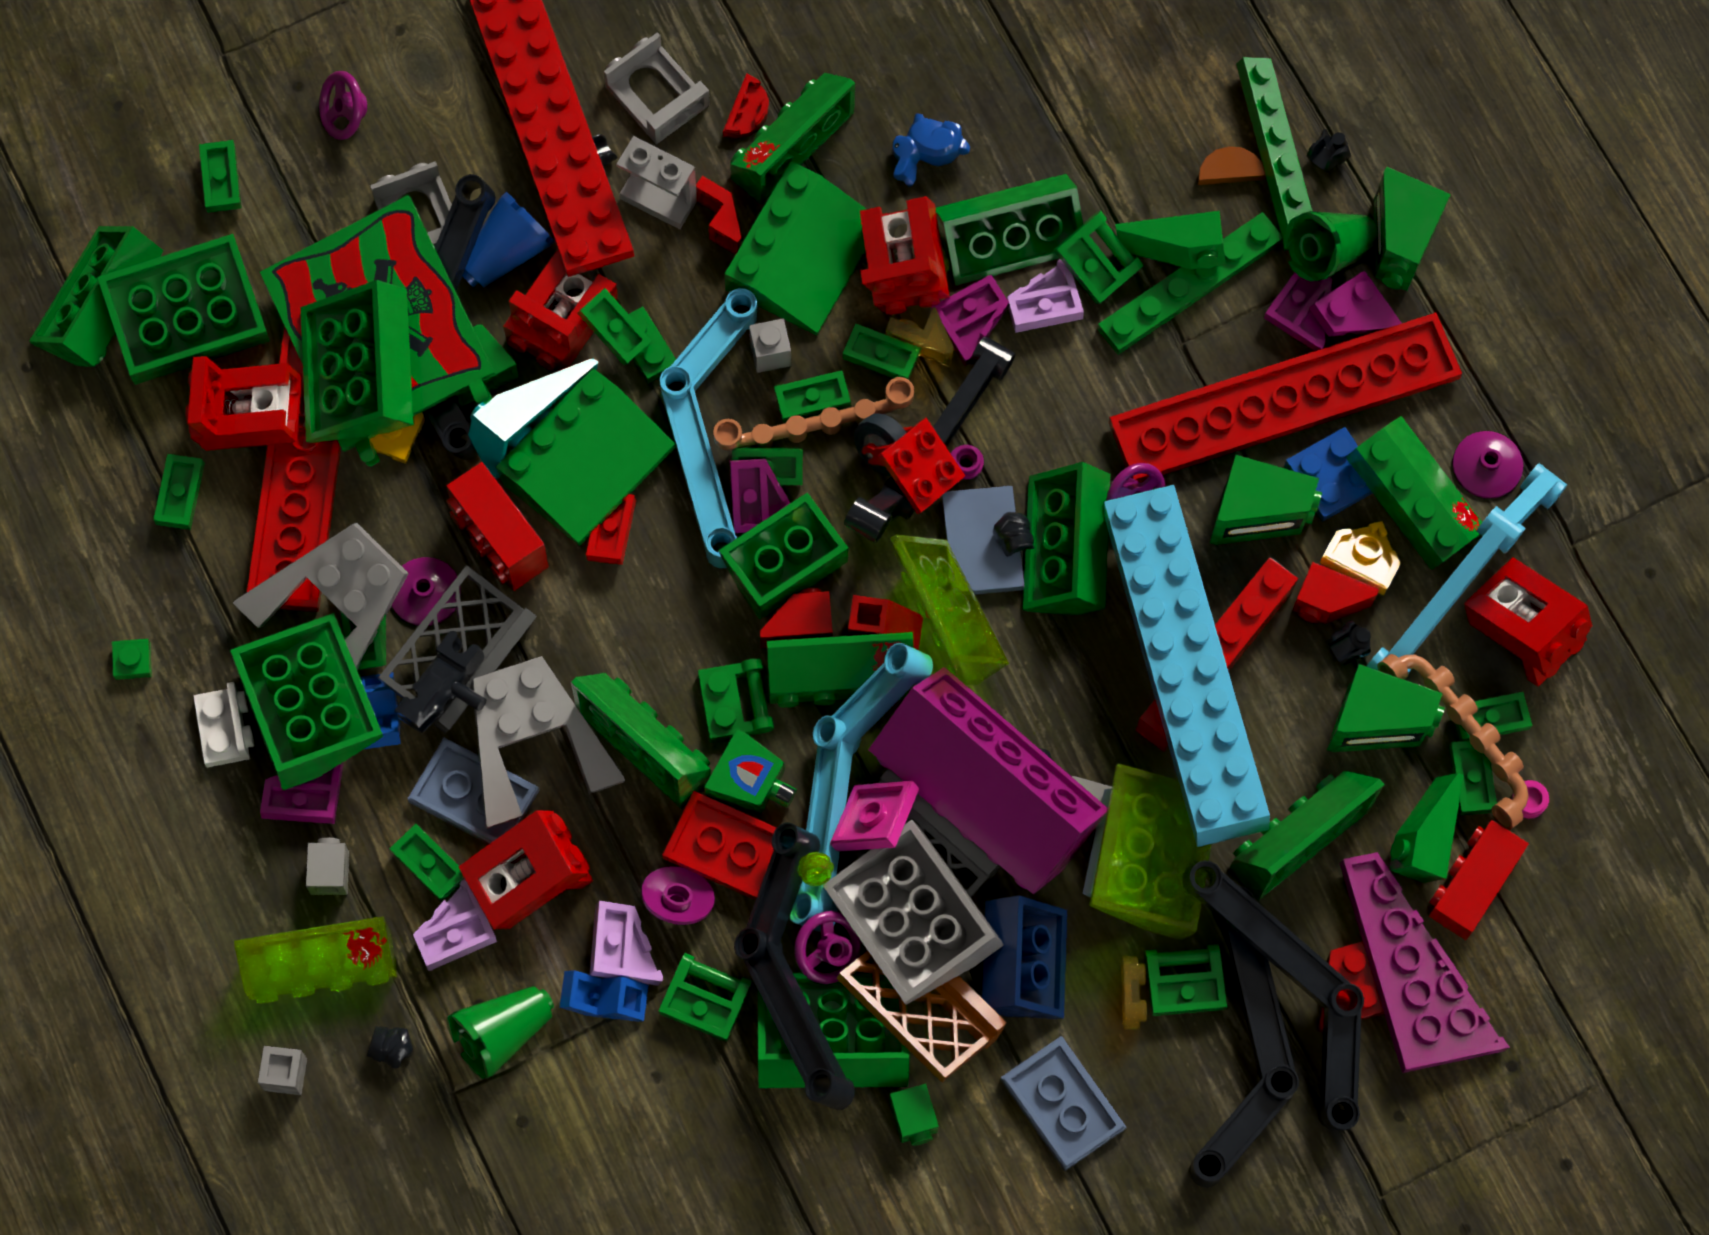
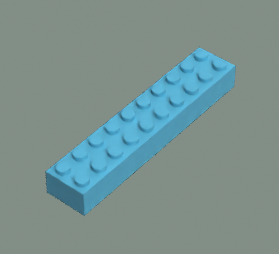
M1170 485L1104 501L1105 522L1196 846L1200 847L1269 830L1270 813L1175 486Z

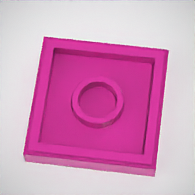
M914 781L854 785L830 842L831 846L836 851L895 848L919 787Z

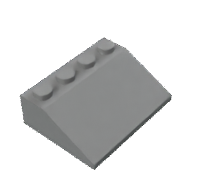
M913 820L904 825L895 848L871 849L823 885L905 1004L914 1001L975 967L1004 945L922 829Z

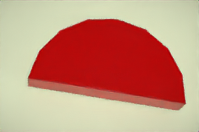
M746 73L723 130V137L741 138L750 136L759 130L767 119L769 99L766 91L761 86V82Z

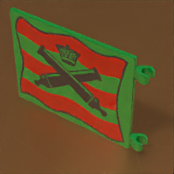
M409 195L260 271L302 364L300 307L379 280L407 289L413 416L470 388L478 404L482 402L487 404L493 399L483 381L495 375L493 367ZM376 435L338 440L344 452L356 446L361 460L368 467L380 462V458L370 441Z

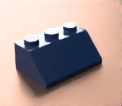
M1019 895L985 901V919L1004 945L983 960L982 999L999 1015L1006 1017L1063 1019L1067 910Z

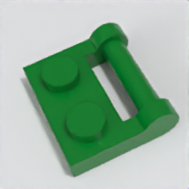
M1101 210L1092 215L1079 229L1053 250L1096 304L1104 301L1144 265L1137 256L1133 257L1108 226L1105 222L1107 217ZM1095 231L1123 267L1120 271L1116 270L1089 236Z
M749 659L737 664L698 670L710 742L731 739L737 728L749 736L774 730L773 718L768 716L761 673L764 669L761 659ZM747 677L754 720L747 722L743 720L736 678Z
M1219 944L1207 945L1206 949L1162 953H1157L1156 949L1144 951L1152 1016L1226 1010L1227 1002ZM1208 963L1210 971L1160 976L1159 967Z
M684 953L658 1012L660 1015L727 1042L744 1002L749 995L753 981L742 977L740 980L699 963L695 961L696 957ZM690 974L735 993L732 1001L686 983L688 975Z

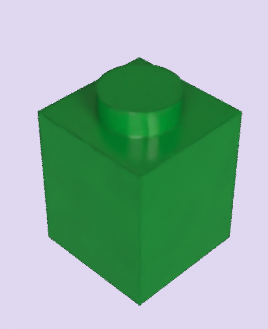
M922 1084L890 1093L889 1102L901 1143L910 1141L911 1146H916L933 1140L932 1134L938 1132L939 1126L927 1085Z

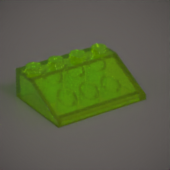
M894 535L891 537L897 561L902 569V579L912 589L918 601L916 603L917 609L921 616L928 621L933 631L932 639L935 645L943 651L949 663L947 666L948 670L965 685H977L1009 665L948 541L906 535Z
M1122 764L1116 765L1090 906L1144 930L1182 940L1196 933L1202 903L1184 889L1182 875L1190 865L1204 860L1209 861L1212 844L1196 846L1177 779ZM1198 869L1195 873V881L1198 886L1204 888L1207 872L1203 869Z

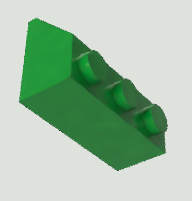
M808 492L719 550V554L739 592L760 620L785 604L793 594H798L801 590L811 587L846 564L849 552L848 546Z

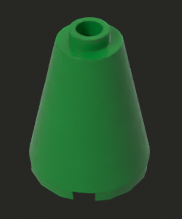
M1304 212L1291 219L1285 229L1284 251L1289 249L1292 260L1288 261V263L1299 277L1310 282L1325 280L1373 247L1377 241L1378 231L1374 221L1366 215Z
M531 986L454 1011L446 1018L447 1028L453 1043L460 1041L464 1052L460 1055L465 1063L479 1078L487 1079L493 1076L552 1018L551 1009L554 1008V1004L550 995L544 989L538 990L535 986Z

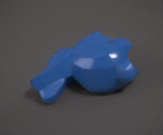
M915 114L907 136H896L892 142V151L894 157L898 160L894 170V178L904 181L907 186L911 187L916 181L918 161L921 160L939 167L951 163L959 155L969 154L970 145L962 136L961 126L954 122L945 121L942 123L924 118L923 114Z

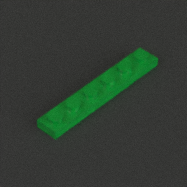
M1243 57L1236 63L1284 241L1285 229L1290 220L1304 212L1312 211L1272 60L1271 58Z
M1262 212L1223 238L1226 265L1198 269L1179 268L1098 323L1097 330L1117 355L1121 354L1282 244L1283 238L1281 233L1268 217Z

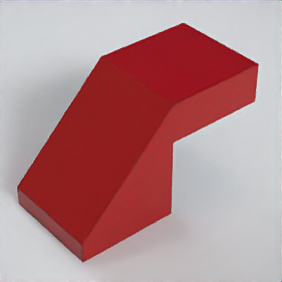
M702 176L696 184L697 202L717 213L709 224V239L736 255L742 245V237L732 193Z

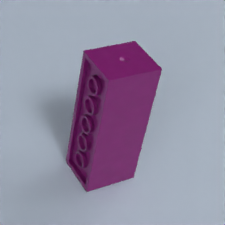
M945 667L912 687L868 749L877 757L878 762L882 766L892 770L903 781H914L919 787L918 794L931 805L938 815L948 819L959 829L960 834L964 838L973 841L986 853L993 863L1004 868L1014 877L1015 882L1019 886L1028 889L1032 894H1035L1066 868L1109 811L1104 804Z

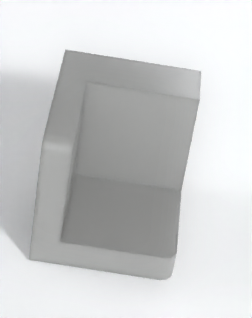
M264 1046L258 1084L264 1091L302 1095L307 1058L302 1050Z

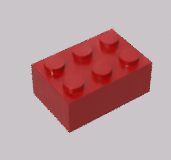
M480 462L446 485L450 497L446 502L452 510L449 512L450 516L460 530L465 527L467 528L472 537L470 539L472 546L481 557L487 555L492 564L490 569L502 585L507 582L515 591L549 567L543 541L483 462Z

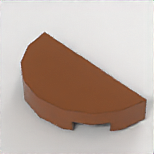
M1228 146L1215 150L1205 158L1199 170L1198 185L1266 180L1263 163L1254 153L1241 147Z

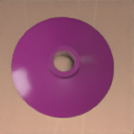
M1480 431L1467 436L1457 446L1453 455L1452 466L1457 481L1466 491L1477 497L1491 499L1508 494L1517 486L1523 473V459L1519 449L1509 438L1496 432ZM1484 457H1493L1496 460V464L1490 465L1486 463Z
M430 557L413 559L402 565L409 574L392 604L394 611L401 619L416 626L421 624L457 578L455 571L448 564ZM421 583H428L430 585V589L427 592L422 593L417 590ZM459 586L460 597H461V586ZM454 593L446 603H455ZM456 608L441 609L437 614L438 624L449 618Z
M663 867L653 871L644 880L641 890L643 903L654 916L665 922L678 925L694 924L705 919L712 911L715 900L713 889L704 877L682 867Z

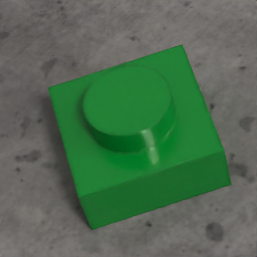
M148 638L112 641L113 676L115 680L152 677L151 642Z

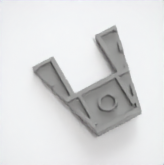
M355 523L239 597L233 604L258 628L263 627L308 578L357 626L345 639V642L358 670L364 653L369 644H372L385 614L389 612L409 573L358 523Z
M542 656L472 680L473 691L487 700L482 710L477 711L474 709L486 829L522 817L499 752V748L565 726L589 794L625 781L624 776Z

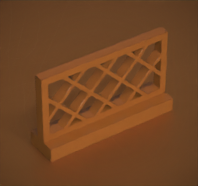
M869 951L842 970L836 978L942 1083L983 1048L987 1049L996 1042L1007 1024L960 976L951 979L914 1000L924 1002V1015L907 1014L906 1004L897 991L880 987L879 974H885ZM856 972L872 973L873 986L860 985L852 975ZM880 997L898 999L899 1012L887 1011L881 1005ZM931 1003L941 1004L949 1012V1019L932 1017ZM907 1023L925 1025V1038L913 1037L907 1031ZM932 1026L950 1028L951 1042L933 1040ZM957 1029L967 1030L977 1042L974 1044L958 1043ZM933 1049L951 1051L952 1063L944 1068L934 1058Z

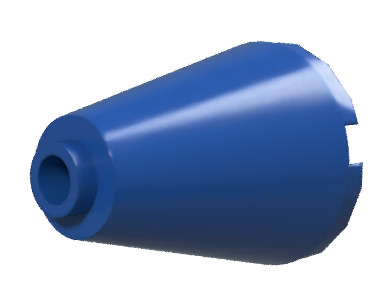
M505 192L482 225L462 276L473 288L478 283L484 288L549 248L555 240L524 208L515 202V199L509 193Z

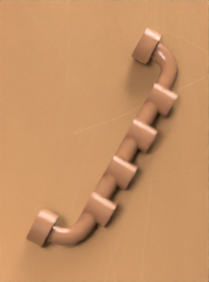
M896 377L890 380L886 386V399L876 402L862 399L856 403L855 407L843 410L829 407L824 409L821 415L806 419L801 416H792L788 419L787 423L773 427L767 424H759L753 428L752 432L742 434V428L737 421L723 419L714 427V441L723 450L750 446L755 448H771L775 440L788 438L791 442L799 443L805 440L808 432L820 429L826 434H836L841 429V424L853 421L859 424L872 414H886L896 409L908 407L914 398V386L908 379Z
M1390 654L1381 660L1377 665L1378 671L1405 680L1408 677L1407 669H1414L1424 678L1426 688L1443 693L1441 701L1447 707L1446 711L1450 719L1464 728L1469 735L1470 743L1474 749L1484 753L1493 764L1492 769L1495 775L1501 781L1507 782L1513 790V800L1505 797L1492 807L1494 818L1507 830L1513 829L1522 822V810L1526 807L1529 797L1527 786L1518 774L1524 767L1523 762L1514 752H1508L1506 755H1503L1495 745L1501 739L1498 730L1490 723H1486L1481 727L1472 716L1478 710L1474 700L1465 694L1458 698L1450 689V686L1455 682L1450 670L1444 666H1440L1435 670L1427 660L1415 654L1403 655L1401 657Z

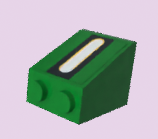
M1386 166L1373 200L1374 223L1378 231L1377 241L1374 245L1375 278L1382 280L1383 284L1389 288L1408 291L1451 194Z
M1235 455L1210 543L1219 545L1301 534L1305 523L1312 524L1320 503L1322 492L1316 491L1319 478Z
M1359 664L1346 690L1327 750L1331 752L1420 746L1426 736L1432 738L1435 728H1438L1445 709V707L1439 705L1443 693Z

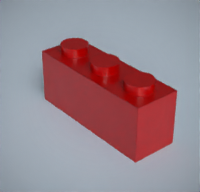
M1493 820L1489 822L1485 829L1480 826L1476 828L1467 842L1472 847L1470 853L1466 858L1459 855L1448 874L1453 876L1452 881L1447 888L1440 884L1429 901L1435 907L1428 917L1464 940H1467L1529 845L1528 842Z

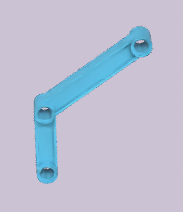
M743 288L735 289L728 294L723 305L674 363L666 368L660 376L661 397L676 444L706 551V557L709 563L717 568L727 567L719 552L713 550V546L719 542L729 544L737 539L695 391L746 330L749 329V325L755 324L757 320L756 297L751 291ZM740 305L750 309L743 314L733 311L736 306ZM674 382L682 383L685 386L680 391H672L667 388Z
M1538 463L1519 487L1523 492L1505 511L1496 506L1485 518L1476 531L1483 537L1390 652L1382 647L1366 667L1378 671V663L1390 654H1394L1397 657L1414 654L1497 550L1500 549L1503 553H1507L1526 529L1521 524L1540 505L1549 509L1565 490L1567 484Z
M903 643L894 644L887 651L884 663L832 716L826 715L822 717L814 727L813 740L818 747L806 830L818 837L820 849L817 857L808 863L789 916L790 920L795 924L803 926L809 918L820 912H838L836 905L823 885L837 875L840 851H836L830 842L846 806L852 756L860 746L861 737L914 684L917 685L931 675L933 662L928 654ZM821 925L817 926L814 930L821 932Z

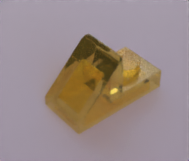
M933 307L924 330L911 320L890 318L885 335L921 348L919 356L948 367L951 366L954 347L935 307Z

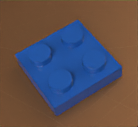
M1346 427L1288 458L1284 464L1288 470L1319 478L1316 491L1322 492V496L1316 513L1322 522L1373 494L1365 481L1345 458L1358 447Z

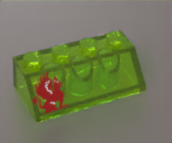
M384 916L234 941L244 991L250 1000L255 999L256 1003L273 1002L278 1000V995L290 993L293 994V997H306L315 994V989L329 987L331 991L347 990L352 987V983L367 981L368 985H378L388 982L389 977L397 976L392 933Z

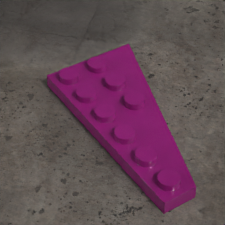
M1378 852L1343 859L1339 864L1402 1073L1499 1053L1510 1048L1504 1038L1499 1037L1489 1023L1490 1017L1483 1007L1479 1008L1467 990L1469 986L1437 939H1432L1422 924L1424 920L1418 911H1413L1401 893V886Z

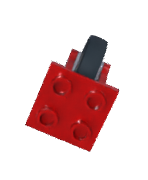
M877 413L865 418L855 429L854 442L863 461L877 473L892 476L917 514L923 512L965 477V474L927 417L912 427L903 428L893 418Z

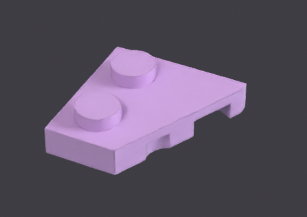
M1061 259L1057 261V266L1045 275L1042 273L1038 274L1030 280L1027 286L1020 287L1007 296L1009 301L1008 309L1015 333L1083 319L1084 311L1073 274Z
M465 878L459 883L460 888L447 902L444 900L434 911L433 917L425 921L413 934L428 971L497 942L490 923Z
M599 901L595 905L590 975L605 978L622 976L644 984L659 986L663 981V975L661 970L657 971L650 954L652 948L647 936L641 930V920L635 906Z

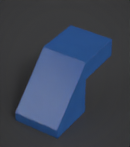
M391 672L389 677L395 681L394 673ZM381 674L360 677L383 734V738L365 749L401 744L400 720L397 717L398 714L394 712L398 706L397 695L377 679Z
M575 970L564 971L559 1008L586 1016L638 1022L644 1021L649 985L622 976L601 979Z

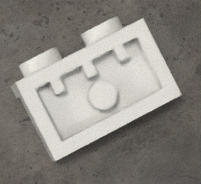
M229 682L227 683V689L193 695L206 767L249 760L248 747H254L251 726H244L242 713L248 712L245 692H239L235 683Z

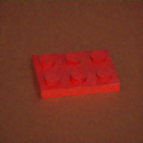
M693 791L662 856L663 859L756 900L774 851L772 836L776 827Z

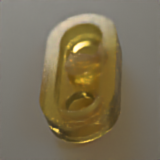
M1137 956L1121 957V1003L1124 1030H1139L1140 1022H1146L1147 1020L1146 1000H1140L1139 986H1145V964L1138 963Z

